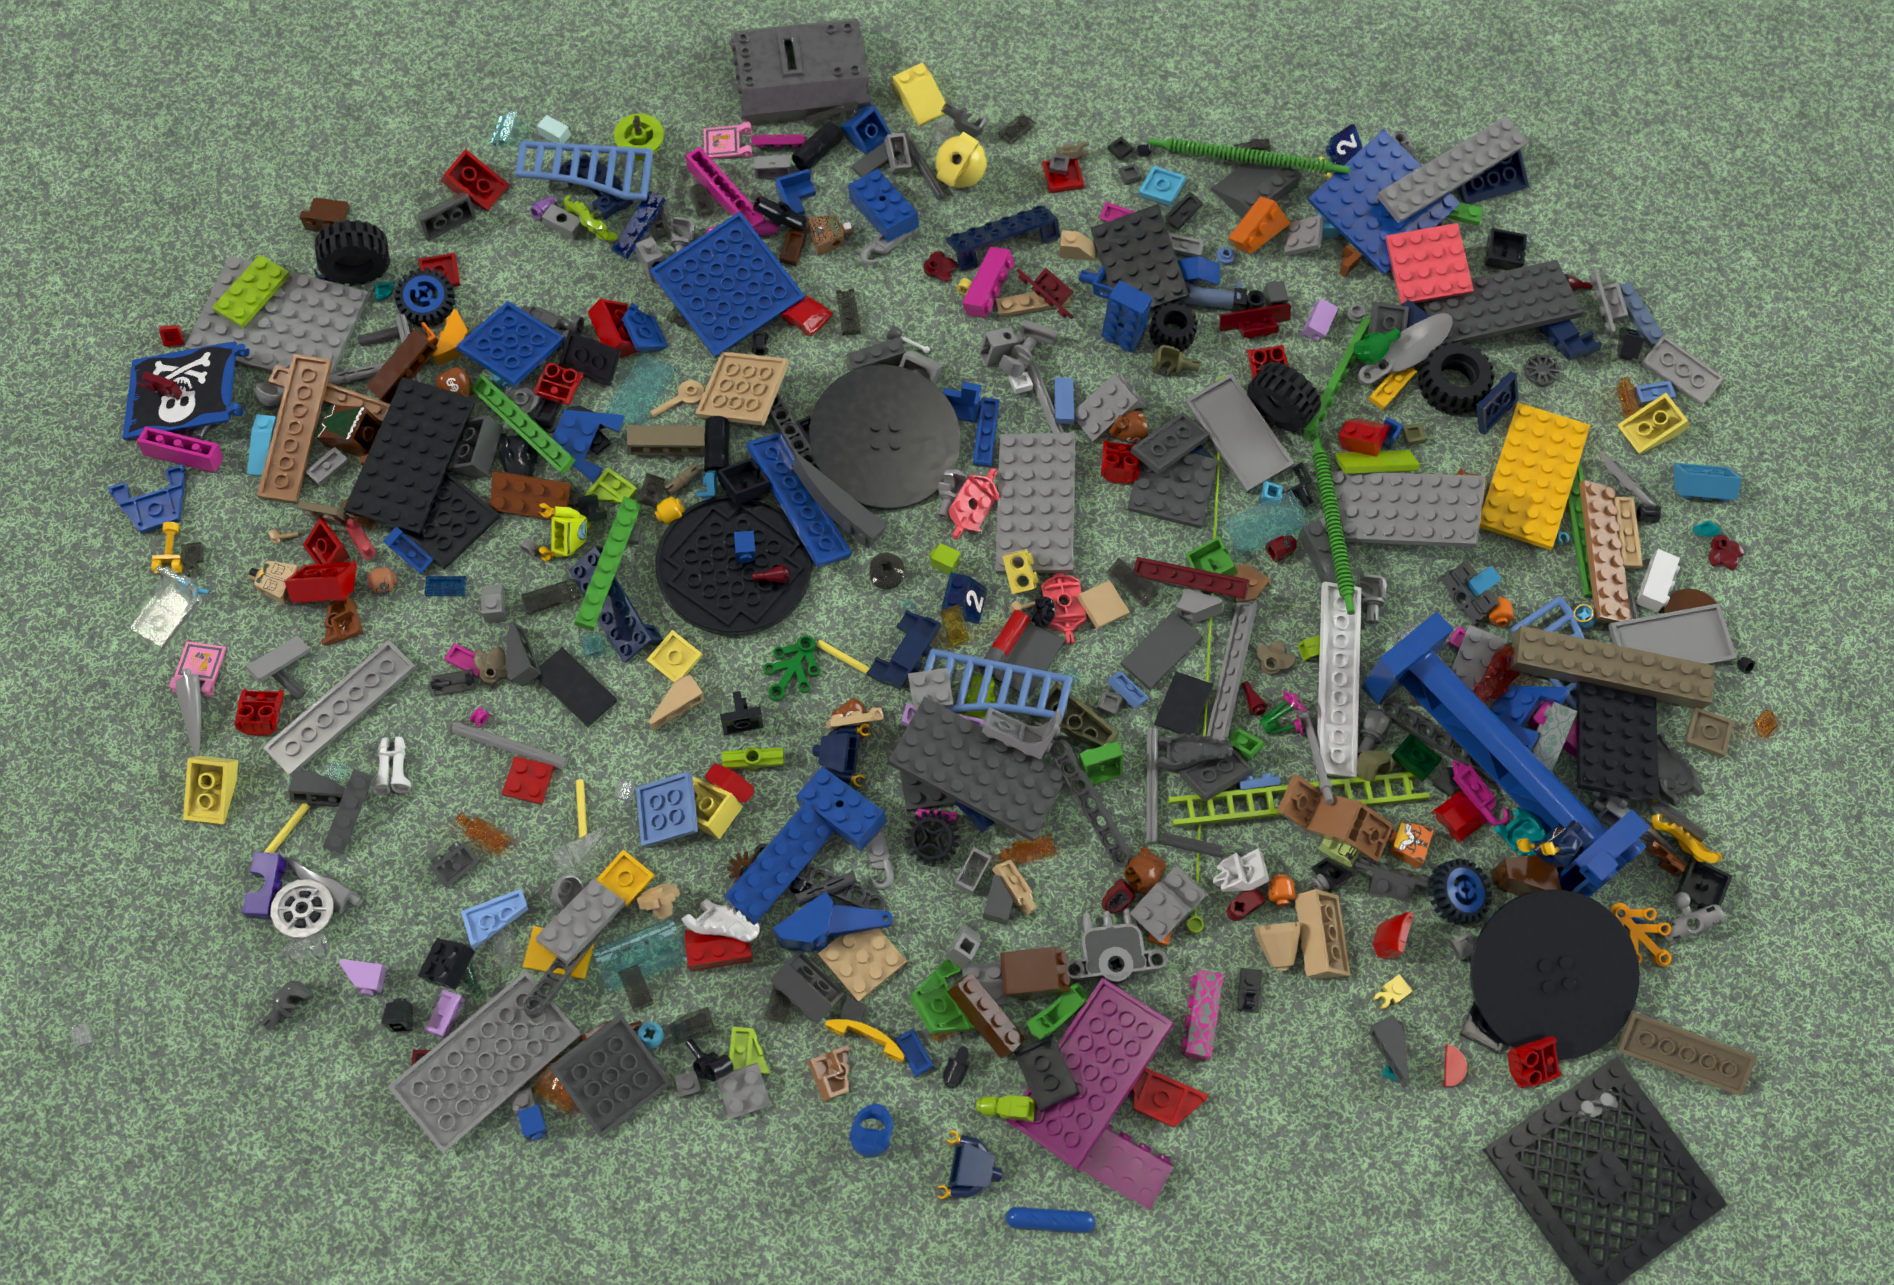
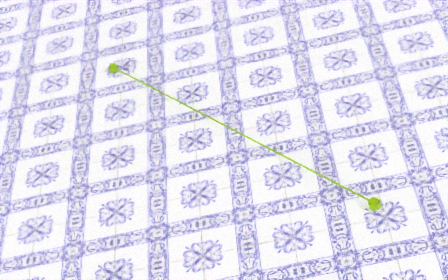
M1218 453V455H1217L1218 464H1217V474H1216V493H1215V513H1214V532H1213V539L1216 538V529H1217L1218 490H1219V471H1220V454H1219V453ZM1212 617L1209 618L1206 682H1209ZM1208 700L1204 708L1203 735L1205 737ZM1203 801L1199 803V817H1202ZM1201 824L1198 825V840H1200V841H1201ZM1198 852L1196 861L1195 880L1197 884L1199 882L1200 853ZM1197 907L1194 909V916L1190 917L1186 924V928L1191 934H1199L1204 927L1203 920L1197 916Z

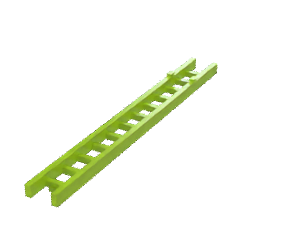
M1410 772L1376 775L1372 782L1365 781L1360 777L1329 780L1332 788L1344 786L1346 798L1352 800L1351 786L1363 784L1366 799L1356 801L1366 806L1413 802L1430 798L1429 792L1412 794L1414 788L1412 780L1409 779L1418 778ZM1402 780L1405 795L1392 796L1390 781ZM1318 781V782H1309L1310 784H1312V785L1315 786L1316 788L1320 789V788H1319V782H1320V781ZM1383 782L1386 797L1373 798L1370 784ZM1288 785L1223 791L1207 800L1209 816L1195 817L1193 802L1203 801L1197 794L1169 797L1167 800L1168 805L1187 803L1189 818L1172 820V827L1283 816L1277 812L1278 808L1275 809L1272 794L1285 793ZM1266 795L1268 809L1255 811L1252 796ZM1246 797L1249 812L1235 813L1232 798ZM1226 799L1229 814L1215 815L1213 801Z

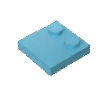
M1153 166L1139 190V196L1172 206L1186 182V176Z

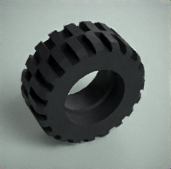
M360 220L337 221L333 225H327L315 238L317 268L324 277L329 278L333 282L337 281L343 285L345 283L350 285L360 283L362 285L382 277L389 268L390 256L387 237L376 225L372 226L369 222H361Z
M1447 342L1444 346L1443 344L1437 346L1435 350L1428 354L1418 376V386L1422 390L1421 395L1424 399H1428L1427 403L1430 406L1434 405L1436 410H1443L1446 414L1450 415L1451 413L1462 415L1463 412L1468 414L1473 409L1476 410L1477 404L1488 395L1494 383L1492 363L1488 362L1489 358L1485 354L1483 355L1480 349H1475L1468 343L1464 345L1462 342H1455V344ZM1447 369L1457 370L1468 378L1471 386H1454L1444 379L1441 371Z
M1280 362L1265 364L1248 384L1247 394L1260 414L1267 418L1270 423H1274L1278 428H1283L1285 431L1298 432L1304 430L1321 408V397L1318 395L1317 389L1312 386L1313 384L1302 373L1300 374L1296 369Z

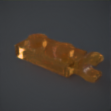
M459 813L455 819L459 825L467 829L464 833L465 836L498 856L501 855L511 841V837L477 816L471 821L468 817Z
M1052 834L1036 837L1034 842L1028 839L1014 842L1011 845L1012 849L1001 850L999 856L1001 862L1015 859L1017 864L1056 855L1057 851Z

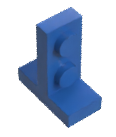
M397 526L383 540L386 546L420 574L434 561L431 556L407 537Z

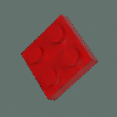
M514 756L502 795L542 805L555 768L554 765Z

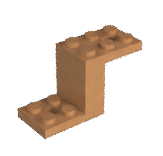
M1293 774L1277 812L1311 835L1349 845L1370 860L1379 862L1394 825L1356 800L1332 794L1334 803L1327 805L1324 795L1318 788L1302 777Z

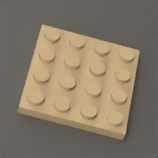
M722 352L695 414L698 418L707 419L710 416H724L729 422L764 426L789 366V361L786 358Z

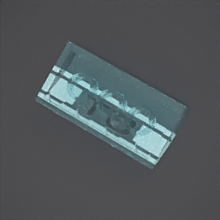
M672 918L592 949L608 992L687 960L685 949Z

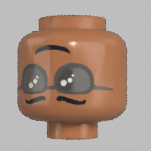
M389 567L373 568L370 574H367L369 589H372L376 594L392 592L393 585H397L396 573H392Z

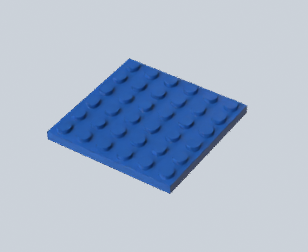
M1384 129L1344 165L1350 167L1349 174L1336 172L1307 200L1383 275L1392 269L1385 240L1386 235L1436 227L1460 204L1451 193H1448L1398 224L1376 195L1381 190L1422 167V165Z
M741 212L736 213L650 269L652 277L714 358H717L722 352H726L780 316L781 313L786 312L791 306L805 299L804 293Z

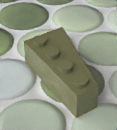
M1057 682L1049 691L1045 707L1047 710L1056 711L1058 708L1063 687ZM1069 693L1064 717L1060 724V732L1093 748L1101 747L1106 743L1116 742L1119 732ZM1031 715V718L1043 724L1051 720L1050 718Z

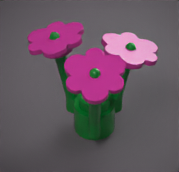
M1283 690L1284 702L1269 714L1263 716L1264 718L1259 721L1267 734L1272 732L1273 735H1276L1279 732L1295 729L1296 732L1300 731L1302 737V723L1298 714H1296V720H1293V725L1277 728L1280 725L1277 719L1293 708L1303 713L1306 712L1303 702L1296 693L1290 694Z

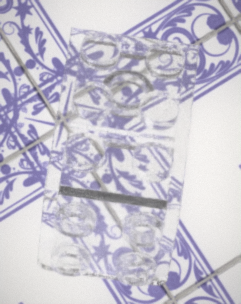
M158 565L156 568L160 574L158 590L129 629L151 643L165 649L203 598L198 593L199 589L192 585L190 579L183 575L181 577L175 575L176 572L167 566L162 568Z

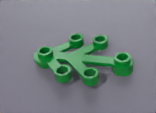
M802 636L797 640L796 644L785 647L779 646L773 650V655L778 660L783 659L786 654L797 653L794 658L764 665L763 670L767 676H772L775 671L787 668L779 683L769 688V697L772 701L779 702L784 698V689L795 672L799 682L798 690L801 693L809 692L810 683L806 680L801 664L804 656H806L809 665L808 674L811 677H817L820 674V668L816 665L813 655L816 649V642L811 636ZM808 643L810 647L804 648L803 644ZM782 651L783 654L778 656L776 655V652ZM772 667L773 670L771 672L766 671V668ZM812 668H816L818 670L816 673L810 672ZM806 684L808 687L807 689H801V685ZM775 692L781 693L778 697H775L773 694Z

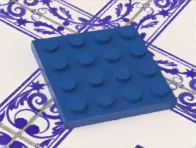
M507 301L456 346L459 352L515 387L563 344L564 336Z

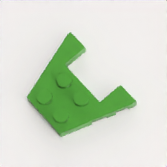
M947 958L909 998L930 1034L976 1031L975 1026L947 993L950 987L946 979L957 975L961 971L960 967Z

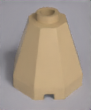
M1290 922L1254 927L1255 936L1270 967H1276L1277 971L1289 970V966L1294 965L1300 935V923Z

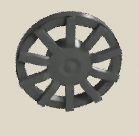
M1536 354L1530 357L1524 366V373L1527 379L1538 386L1553 384L1560 372L1557 362L1550 358L1549 355ZM1531 362L1532 364L1535 365V367H1534V366H1528V365H1529V363ZM1528 369H1533V372L1529 373ZM1547 375L1550 376L1552 380L1548 381Z

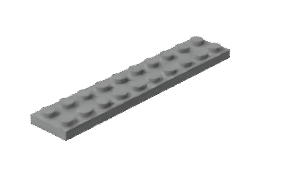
M1505 116L1381 190L1376 196L1399 224L1521 150L1528 142Z

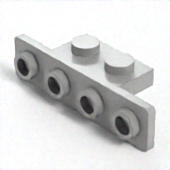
M1594 267L1592 274L1589 275L1591 285H1594L1596 289L1594 296L1601 306L1599 307L1600 316L1605 319V333H1609L1611 339L1615 337L1616 333L1613 321L1628 318V312L1619 282L1602 286L1598 269Z

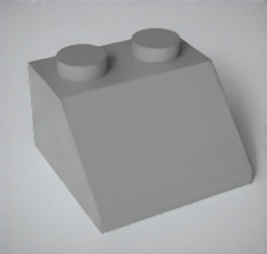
M912 350L904 353L899 367L912 370L924 376L935 385L944 366Z

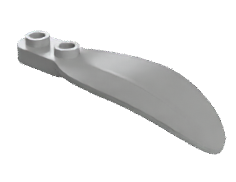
M1447 313L1433 315L1400 333L1401 337L1389 344L1390 350L1379 362L1373 365H1365L1360 369L1358 381L1364 386H1370L1389 373L1407 370L1425 360L1428 354L1441 345L1452 327V317ZM1379 365L1384 366L1385 369H1380ZM1364 375H1368L1370 379H1365Z

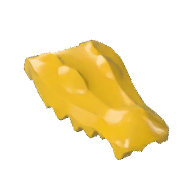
M1662 814L1652 815L1653 827L1656 830L1665 831L1679 842L1681 849L1692 854L1697 861L1716 863L1722 860L1721 853L1708 850L1702 842H1699L1689 833L1685 832L1683 827H1678L1675 823L1671 825L1670 822H1664Z

